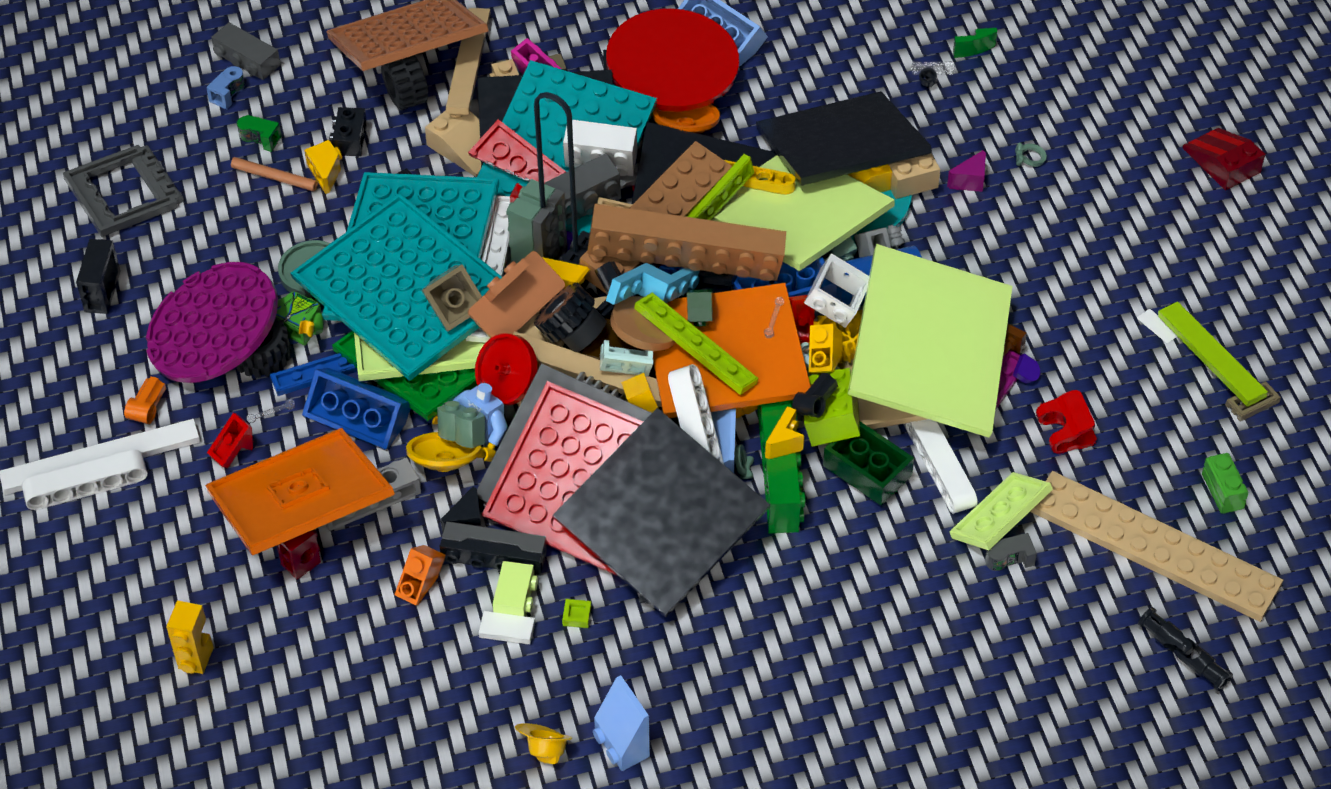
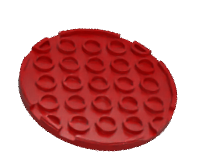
M665 8L646 11L623 22L614 31L608 42L606 65L607 70L612 69V81L616 86L657 98L655 107H659L658 110L680 112L705 107L714 103V100L721 95L724 96L733 86V82L738 74L739 53L730 34L712 19L688 10Z

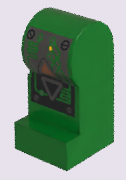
M250 115L243 116L237 121L240 139L244 142L254 141L262 144L263 150L272 152L282 137L278 122Z

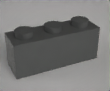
M230 22L211 37L213 51L217 56L225 58L234 66H239L252 76L264 80L281 65L278 49Z

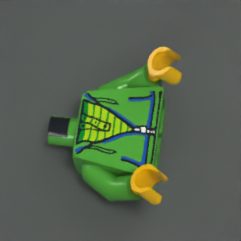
M291 292L286 297L278 299L276 317L284 322L290 339L305 346L313 335L323 332L324 319L317 299L314 297L307 298L297 292Z

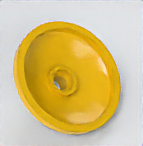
M432 432L411 439L406 445V453L412 461L423 467L439 472H448L473 462L481 453V445L475 448L463 447L455 441L439 437L438 432Z

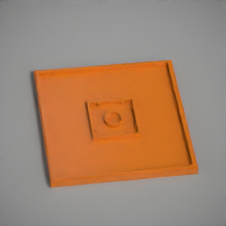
M785 283L713 293V321H708V326H695L759 378L757 384L743 394H738L677 343L668 349L653 351V364L662 411L669 418L678 416L668 381V374L671 371L692 364L697 366L700 371L710 412L793 400L798 392H806L810 388ZM687 297L674 299L666 303L688 321Z
M343 428L205 485L207 492L252 556L395 495L393 487Z

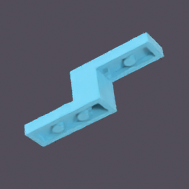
M645 263L612 279L606 301L615 305L635 294L645 297L653 292L665 303H668L684 295L688 290H694L697 287L699 271H693L685 267L670 275Z

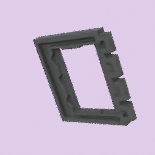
M136 145L63 172L64 180L101 237L178 208L177 204L182 203L184 200L147 145L142 147ZM132 163L156 198V201L144 203L115 216L90 178Z

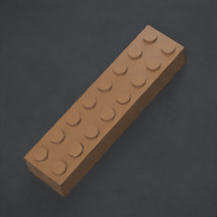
M695 141L629 209L686 217L729 171L732 165ZM587 251L580 257L579 265L590 269L584 278L604 293L606 291L595 273L597 268L609 261H614L621 274H624L643 263L641 261H624L606 256L597 257L587 254Z
M595 204L587 254L597 257H613L624 261L634 260L648 264H662L668 267H686L693 271L703 270L716 274H733L742 278L752 277L764 281H777L785 255L786 231Z

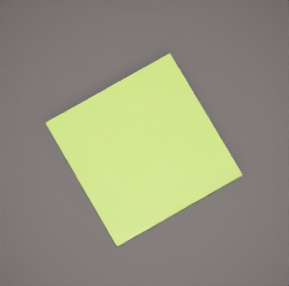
M778 155L760 166L792 174ZM849 175L803 186L795 178V191L787 195L742 186L712 218V221L786 231L783 262L801 271L893 208L895 200Z

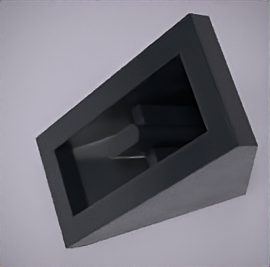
M473 486L441 518L442 534L446 522L481 527L477 488Z

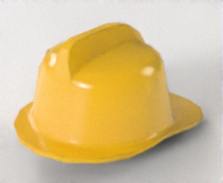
M521 723L515 726L518 732L527 736L530 754L544 763L557 764L560 756L564 754L567 740L572 739L571 736L563 735L553 729L537 724Z

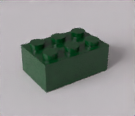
M859 421L860 436L831 442L824 448L823 466L882 506L912 476L914 457Z

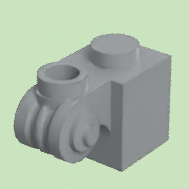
M890 225L887 229L885 227L855 234L854 238L859 257L873 255L876 244L888 248L893 247V249L899 248L898 246L904 243L901 227Z

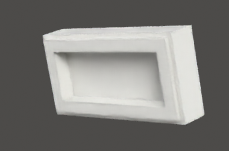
M484 611L479 629V638L530 644L535 626V618Z

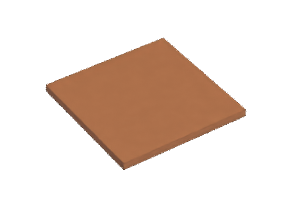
M423 0L339 26L326 32L328 39L362 71L488 32V27L484 21L457 0Z

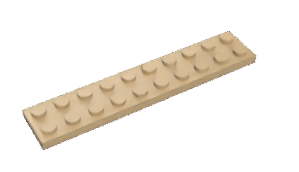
M1054 471L1051 472L1046 482L1051 483L1053 490L1030 511L1259 622L1262 621L1283 583V579Z

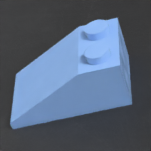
M620 675L615 679L594 717L595 729L593 730V735L599 744L603 743L606 747V753L611 763H617L621 771H624L650 757L649 715Z

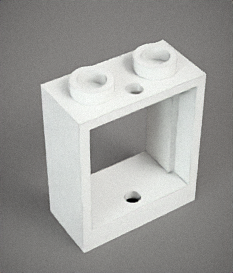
M831 253L821 267L804 303L846 328L856 315L865 296L869 276ZM825 278L854 295L849 306L820 289Z

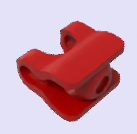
M1072 390L1066 392L1054 400L1041 404L1036 409V416L1041 424H1061L1064 426L1049 438V445L1054 453L1062 454L1074 449L1088 448L1096 444L1097 438L1093 431L1095 421L1080 391Z

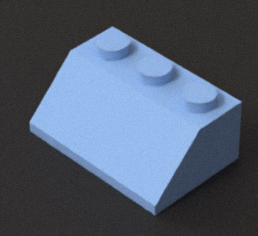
M736 408L711 412L724 465L734 473Z

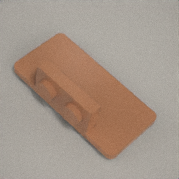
M530 252L518 263L515 261L511 262L503 270L506 274L501 279L496 276L487 285L489 290L468 310V315L490 338L498 334H513L514 331L517 332L565 287V282L537 252Z

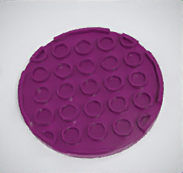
M226 262L213 265L211 269L203 273L198 271L183 280L184 284L174 293L171 291L163 299L153 314L146 334L148 358L163 376L183 383L210 380L237 367L261 345L274 323L278 308V296L271 279L260 268L252 264Z

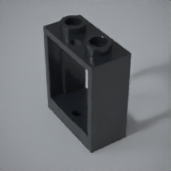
M89 239L76 280L84 312L108 314L121 272L113 240Z

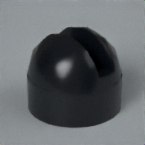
M925 68L919 73V80L923 87L930 88L936 84L937 73L934 69Z

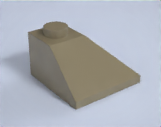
M463 264L451 267L434 278L422 289L423 294L447 332L470 318L468 310L482 298Z

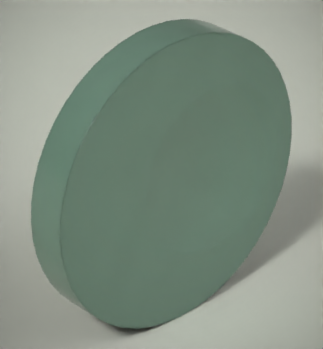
M320 240L304 241L292 246L282 255L278 264V273L281 284L290 293L297 292L305 296L304 288L292 278L290 273L330 243Z

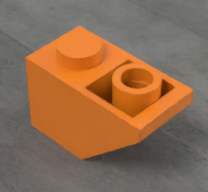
M426 545L411 548L394 595L414 605H418L437 580L446 555Z

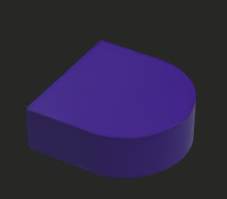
M1024 353L1019 356L1013 376L1024 383H1031L1039 378L1040 367L1034 359Z

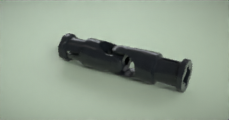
M1154 607L1149 608L1141 616L1138 625L1141 628L1145 627L1154 634L1155 640L1174 652L1198 676L1205 677L1215 686L1214 689L1217 692L1225 688L1233 677L1231 671H1225L1220 667L1213 656L1193 640L1186 638L1172 622H1166L1156 613L1157 610ZM1195 649L1199 656L1194 659L1189 658Z

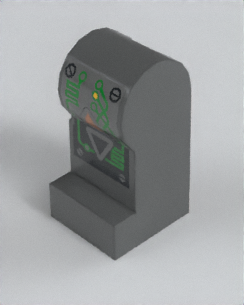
M1029 533L999 540L990 550H986V566L993 571H1001L1006 566L1022 562L1025 568L1035 566L1037 552Z

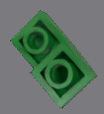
M997 28L975 29L974 35L955 36L953 46L954 58L973 56L996 46Z

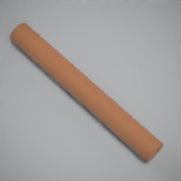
M234 157L231 161V168L314 192L318 186V181L265 165Z

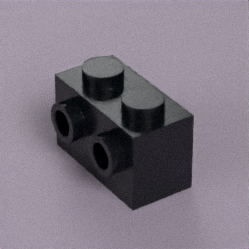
M338 107L337 116H333L332 128L334 133H330L329 141L334 148L338 147L341 156H362L367 127L365 108Z

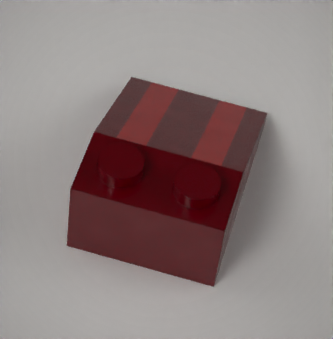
M1216 128L1184 144L1182 147L1225 191L1261 173L1266 155L1250 139L1221 128Z

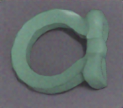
M1018 143L1015 148L1017 156L1016 165L1018 166L1024 162L1027 165L1038 167L1043 165L1046 160V152L1039 145L1032 143L1023 145ZM1027 150L1036 151L1041 159L1039 161H1032L1024 156L1022 152Z
M736 445L735 464L740 478H753V473L750 470V466L754 462L753 456L746 455L743 445Z

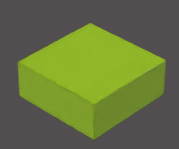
M566 599L562 619L563 626L588 628L592 607L591 601Z

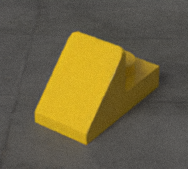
M788 406L766 441L765 458L773 459L803 450L804 435L796 432L798 427L796 409Z

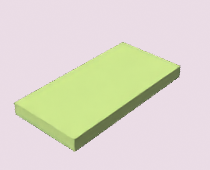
M1012 472L951 529L950 535L952 539L990 550L1053 490L1051 483Z

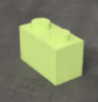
M503 561L493 600V612L525 617L527 612L531 613L533 597L530 596L532 591H536L538 576L534 575L533 565Z

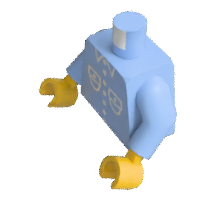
M481 383L471 390H464L453 401L459 402L460 405L466 408H476L477 411L485 415L484 444L487 447H481V453L477 458H484V461L490 462L496 453L494 450L495 446L498 447L507 430V423L504 417L503 402L491 394V385ZM438 416L433 418V425L438 424Z

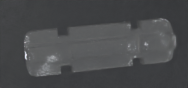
M945 61V64H942V62H924V64L913 62L911 65L913 75H919L925 68L934 69L937 75H942V73L953 75L955 72L953 61Z

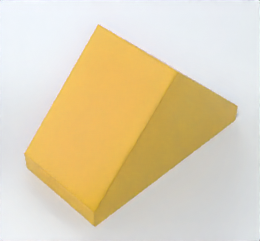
M645 373L621 382L629 403L651 413L656 408L659 409Z

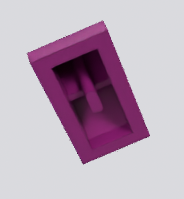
M982 150L951 169L948 174L947 187L949 189L982 192L986 152Z

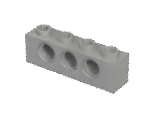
M408 458L393 461L389 465L378 469L393 487L395 495L325 524L329 531L421 494L419 478Z

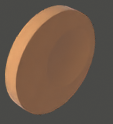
M629 297L614 306L610 317L611 327L617 336L626 343L648 351H661L675 345V341L634 309L635 303L644 297Z

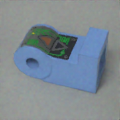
M236 66L228 67L206 87L209 102L226 110L232 105V96L242 91L245 87L241 68Z

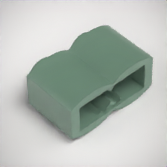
M448 401L445 405L437 407L439 437L455 441L458 445L467 448H475L485 443V415L477 411L476 408H466L457 401Z

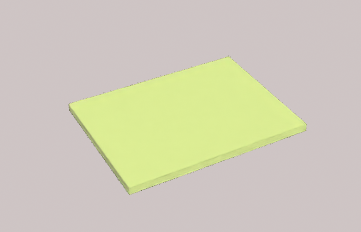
M876 244L847 394L990 438L993 431L1013 286Z

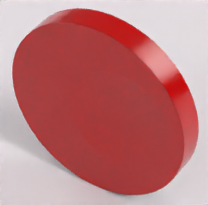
M508 333L498 334L490 338L481 348L475 364L477 386L481 383L491 385V394L500 399L504 405H513L522 401L537 373V358L530 343L521 336Z

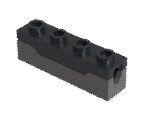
M446 522L439 546L440 552L446 555L444 561L451 564L460 563L472 565L476 568L487 567L501 571L503 561L533 565L534 575L541 576L547 553L546 536L454 522Z

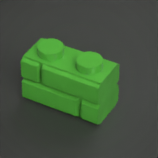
M1223 453L1206 458L1202 476L1220 513L1224 514L1242 510L1245 507L1249 492L1245 484H1243V480L1230 454Z

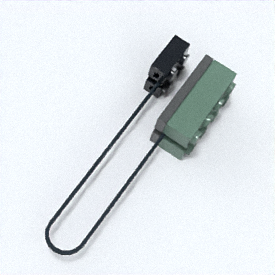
M544 92L540 93L534 101L539 182L531 179L526 187L523 186L518 198L509 204L506 211L510 236V262L515 261L518 263L530 252L535 251L541 257L579 265L580 257L588 250L590 233L582 231L578 236L572 113L568 104L561 97L553 93ZM542 98L551 99L558 103L565 111L567 117L573 235L570 250L567 248L565 192L558 189L555 190V188L544 184L539 101ZM585 279L581 286L585 289L590 282Z

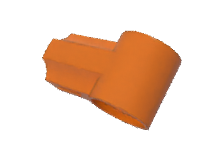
M150 376V378H146L136 397H131L127 401L124 410L125 418L151 424L156 415V406L166 390L165 383L156 377Z

